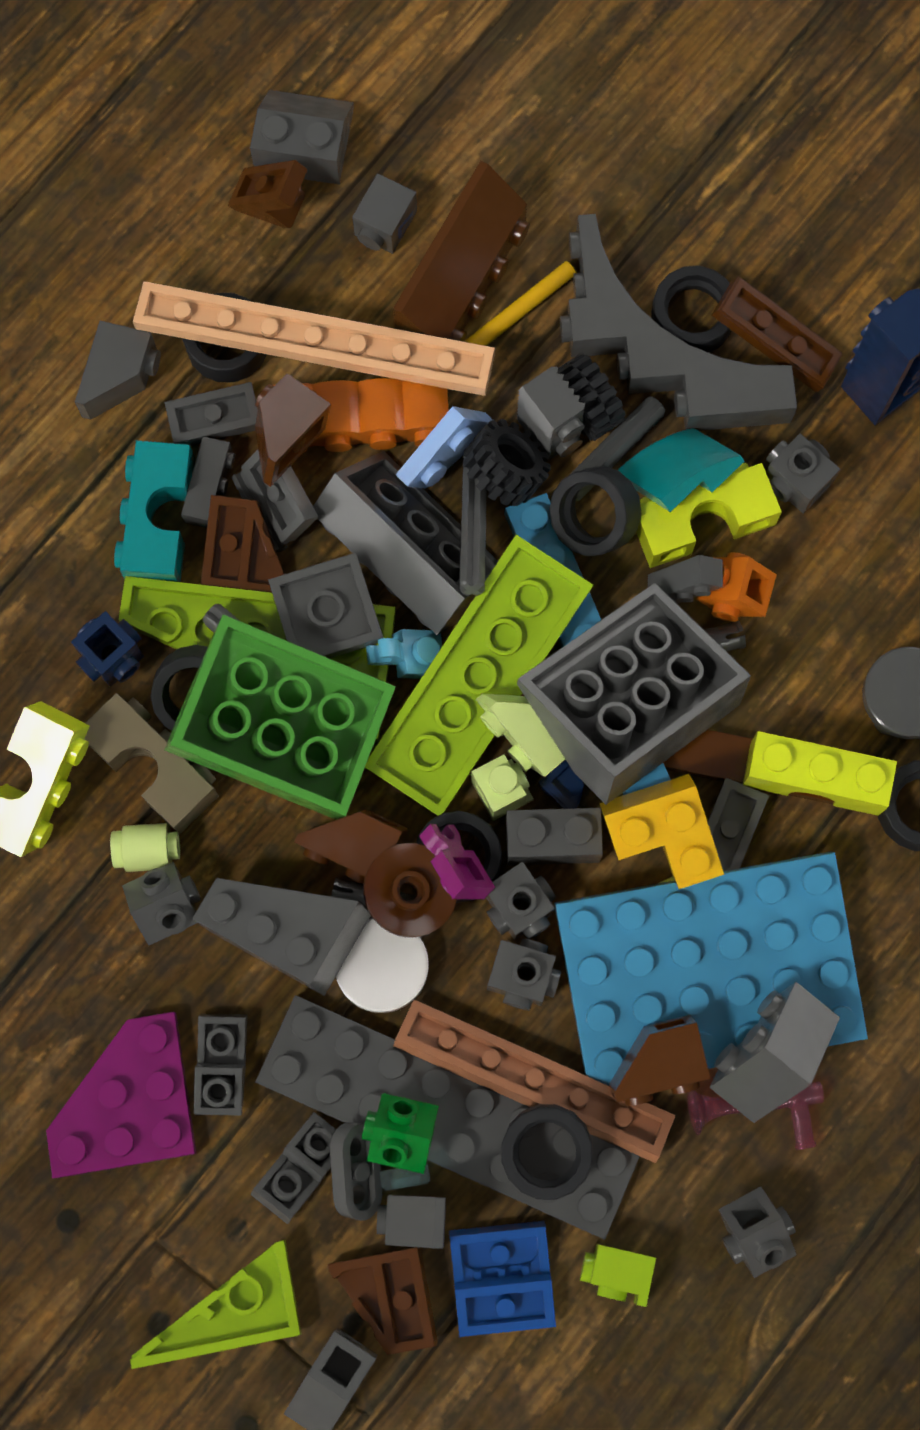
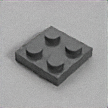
M356 553L268 579L288 642L330 659L366 648L368 645L378 644V640L383 638Z

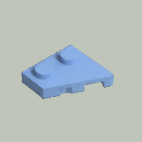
M452 406L396 473V476L407 487L427 488L435 485L444 476L446 470L463 456L464 450L481 429L493 419L486 412Z

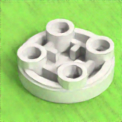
M371 918L367 921L337 973L336 979L342 992L357 1007L376 1013L393 1012L410 1004L422 992L429 969L427 951L420 937L406 938L391 934Z

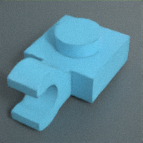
M401 629L392 634L393 638H381L378 640V645L366 646L369 665H396L397 678L421 679L441 649L442 640L441 633L436 635L432 630Z

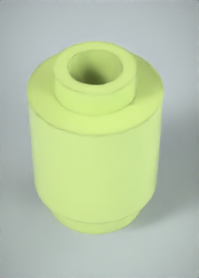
M168 823L127 825L122 827V831H112L110 849L113 867L124 868L126 872L150 871L170 864L174 859H180L178 831L170 832Z

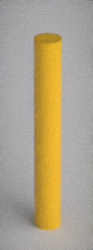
M568 261L563 262L466 339L465 342L484 346L490 344L572 279L573 273H576L574 267Z

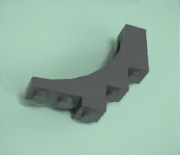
M596 214L578 215L576 232H569V249L571 259L578 258L580 273H573L575 299H569L567 315L560 316L562 343L570 342L571 357H575L580 353H584L585 356L617 354L619 380L626 379L628 394L675 391L676 417H684L685 430L694 428L702 431L791 423L797 409L792 365H754L720 358L688 345L660 327L633 301L616 277L602 246Z

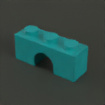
M136 440L134 455L127 456L125 479L126 482H131L129 498H122L120 505V523L125 525L124 540L116 542L114 553L115 567L120 568L124 579L125 576L181 582L185 543L180 531L159 529L152 524V519L155 511L162 504L169 501H185L195 466V457L190 445Z

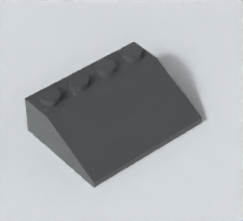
M654 583L518 678L517 685L573 772L607 805L741 704L751 675Z

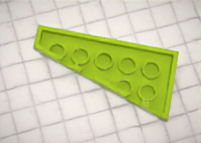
M125 576L118 620H126L135 631L176 650L192 645L209 646L214 632L205 625L203 617L215 604H221L241 622L287 641L273 594L270 592ZM373 604L383 638H393L396 607ZM366 648L330 658L387 683L389 665H369ZM381 726L375 739V742L379 743Z

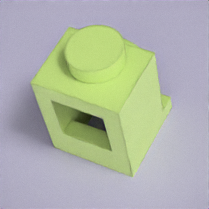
M505 754L471 771V782L492 821L506 815L507 810H516L534 799L528 789L530 785L522 768L518 763H514L512 759L507 760Z

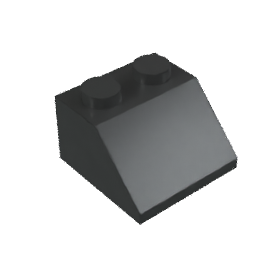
M269 90L257 109L250 145L253 166L296 160L308 169L304 177L305 180L340 185L354 102Z

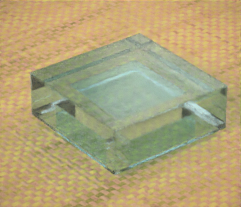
M426 1164L424 1174L399 1168L380 1171L382 1189H385V1191L425 1185L431 1181L428 1164Z

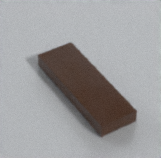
M739 276L731 281L711 315L778 365H792L793 376L815 392L824 388L843 355L842 352Z

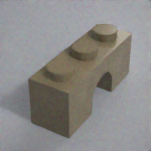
M116 693L86 722L90 727L85 740L89 742V746L115 772L128 760L137 756H148L155 759L158 764L156 780L141 796L180 835L219 797L211 786L217 779L206 767L197 763L190 765L184 758L164 751L171 733L164 729L158 734L147 723L152 718V715L134 697L126 702Z

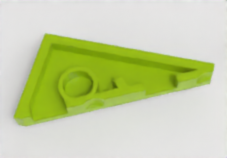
M278 1241L273 1244L268 1250L196 1304L176 1322L132 1355V1359H130L131 1368L135 1369L301 1335L286 1241Z

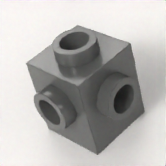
M799 434L790 444L785 440L781 441L766 458V461L769 463L766 474L776 498L785 503L789 501L803 514L834 483L840 468L829 459V453L819 442L813 439L808 441L802 434Z
M174 862L161 868L152 869L143 876L122 885L130 913L148 946L171 935L181 933L188 927L197 924L192 919L196 913L194 904L201 901V897L191 876L188 875L182 878Z
M521 862L493 881L495 888L486 897L492 908L486 911L501 935L509 931L514 940L523 934L527 939L531 940L551 926L547 918L554 913L555 908L551 902L556 899V896L541 875L534 879L525 864ZM523 900L528 903L529 908L518 910L514 907L513 903Z
M521 939L520 945L501 940L487 990L505 995L504 1004L530 1011L532 1004L542 1005L545 995L554 998L562 970L553 968L556 956L547 954L549 947L545 944L529 939ZM521 969H529L533 972L534 978L524 981L519 978L517 972Z
M762 1187L719 1209L729 1234L722 1238L729 1255L735 1264L744 1261L754 1278L780 1266L783 1262L797 1255L790 1239V1235L796 1232L790 1217L782 1206L777 1209L775 1208Z

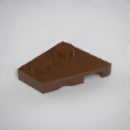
M211 495L201 585L272 593L268 579L285 574L259 502L257 500Z
M421 1247L327 1264L329 1273L334 1279L337 1278L353 1301L351 1304L362 1320L369 1323L374 1331V1337L387 1355L438 1345Z

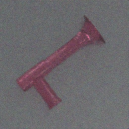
M819 1081L812 1082L810 1086L776 1108V1110L791 1108L796 1139L795 1150L817 1147L816 1142H814L808 1105L823 1103L824 1094ZM695 1090L687 1092L690 1120L697 1136L701 1134L702 1127L707 1122L718 1117L741 1113L722 1097L703 1096Z

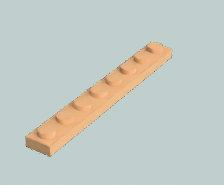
M145 281L143 282L133 319V324L137 330L486 396L495 357L494 347Z

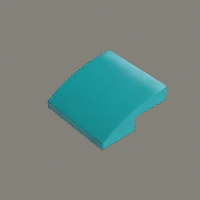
M691 428L674 433L651 444L628 460L617 471H620L632 482L636 491L671 512L698 485L712 493L745 461L738 453L700 431Z

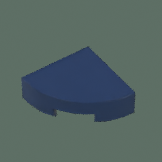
M565 759L546 777H543L538 782V786L560 809H575L581 801L584 782L573 772Z

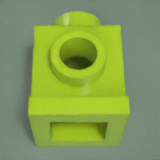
M596 1244L594 1253L585 1252L580 1281L598 1285L597 1295L625 1302L627 1292L635 1294L633 1303L646 1307L656 1258Z

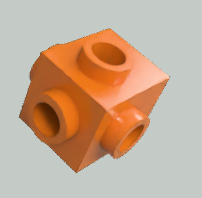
M730 552L727 554V557H713L723 559V587L711 591L709 596H697L696 600L712 609L711 614L714 617L724 621L736 622L739 617H765L777 574L750 556L742 553Z

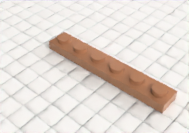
M413 1000L393 1047L530 1108L538 1104H557L571 1110L586 1124L589 1134L654 1163L657 1162L676 1116L649 1103L626 1106L624 1101L616 1103L608 1085L416 1000Z

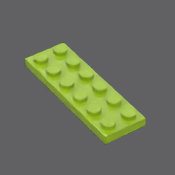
M515 535L486 579L485 591L481 595L474 597L368 758L365 768L436 815L443 814L495 736L481 720L480 716L485 711L475 699L482 693L521 696L523 693L517 685L518 678L546 659L587 597L593 584L523 538Z

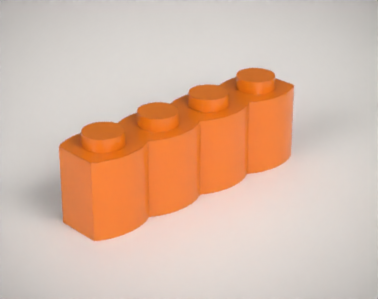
M375 378L358 382L335 380L315 384L302 383L331 404L325 430L309 446H325V449L331 452L348 451L352 448V445L360 443L370 444L371 448L377 450L394 448L397 443L403 441L414 442L419 447L449 411L448 390L446 388L399 379Z

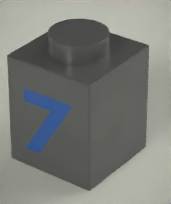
M377 173L352 217L354 234L358 240L372 250L379 251L383 249L393 254L417 212L416 192Z

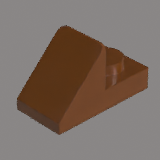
M296 160L244 168L228 206L235 211L283 228H291L305 198V192L301 184L308 169Z

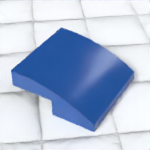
M545 1221L449 1231L459 1337L556 1327Z

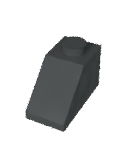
M99 321L75 399V404L82 418L91 420L146 389L149 375L155 376L157 374L161 359V352L157 350L151 332Z
M388 1195L387 1205H378L377 1234L385 1235V1245L443 1249L446 1198Z

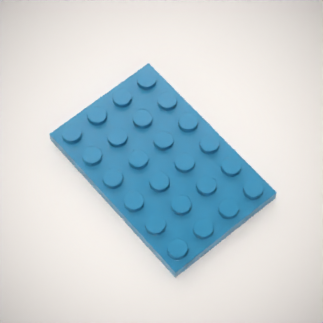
M831 851L723 871L724 875L682 889H678L674 880L555 902L585 1075L609 1086L610 1081L644 1026L691 1015L697 1022L708 1069L716 1068L714 1063L723 1049L731 1043L735 1046L743 1042L748 1032L758 1024L761 1015L757 1011L763 1000L772 991L776 990L778 993H781L794 982L799 983L840 1017L828 1046L868 1039L835 853Z

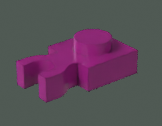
M430 824L419 835L426 848L435 855L431 863L440 877L442 887L451 895L452 899H485L495 888L474 851L463 848L460 834L454 825H447L440 832L437 824Z

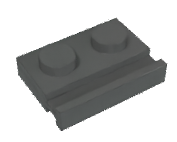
M257 450L242 465L243 470L240 473L234 474L231 478L242 499L257 500L259 502L276 552L285 551L288 548L287 544L290 541L296 540L318 518V515L291 466L271 487L263 482L259 451Z

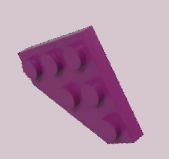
M175 1012L128 1019L46 1130L52 1179L197 1154L177 1014Z

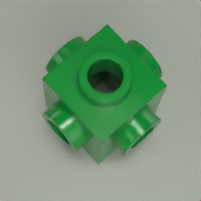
M382 1093L377 1112L368 1110L364 1124L362 1139L370 1141L367 1161L424 1174L439 1106Z

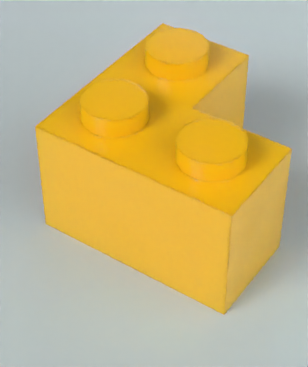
M689 774L617 797L607 805L603 802L599 803L618 860L663 846L678 889L724 875L696 785Z

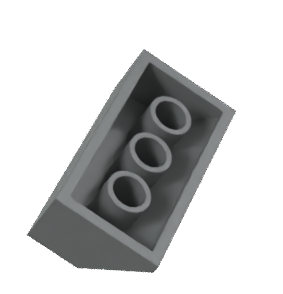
M382 451L336 472L313 505V508L318 515L317 519L322 523L323 527L329 533L335 535L352 553H356L358 561L367 566L385 584L391 594L398 597L408 606L424 626L430 628L438 635L459 622L476 596L473 594L466 596L460 591L461 525L423 488L407 487L396 476L401 467L385 451ZM485 550V581L498 562L487 550Z

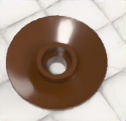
M403 843L386 849L371 863L364 879V900L370 915L384 930L400 937L417 938L436 931L449 919L456 905L457 899H452L451 895L442 887L440 877L431 863L435 855L425 845ZM402 885H410L414 889L415 897L412 901H406L400 896L399 891Z

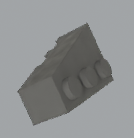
M216 878L192 919L209 932L325 996L371 915L359 901Z

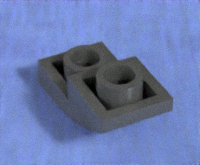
M201 1013L198 1016L194 1114L242 1115L246 1068L247 1015Z
M314 1112L287 1144L280 1157L254 1187L251 1196L286 1224H289L331 1170L330 1143L336 1129Z

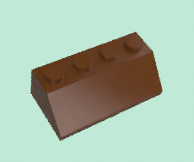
M483 161L479 162L393 308L395 329L464 342L467 335L464 328L471 317L477 319L482 313L488 299V295L485 292L492 281L498 283L507 269L509 259L506 258L513 245L519 247L524 241L530 227V223L526 222L527 203L489 164Z

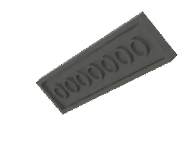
M296 995L294 996L256 1079V1083L344 1123L355 1122L365 1124L368 1110L377 1112L382 1093L438 1105L439 1109L428 1161L599 1238L606 1239L640 1156L590 1134L593 1141V1163L586 1180L573 1193L557 1200H538L521 1193L506 1175L501 1162V1144L509 1124L522 1111L530 1107L393 1047L395 1039ZM540 1123L531 1127L522 1136L519 1144V1159L523 1168L531 1176L540 1180H555L564 1176L572 1168L576 1158V1145L572 1136L564 1127L554 1123Z

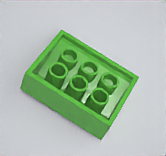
M223 614L181 707L164 751L337 820L347 815L396 686Z

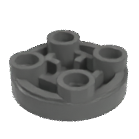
M901 647L893 649L878 658L867 672L862 689L863 703L868 716L881 734L901 739L920 738V648Z

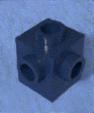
M106 611L98 618L87 622L79 630L77 637L71 641L81 655L76 661L77 665L93 682L101 677L110 687L117 681L122 683L132 677L141 665L139 661L144 657L137 645L142 639L126 620L122 619L117 623ZM116 649L105 659V655L109 650Z

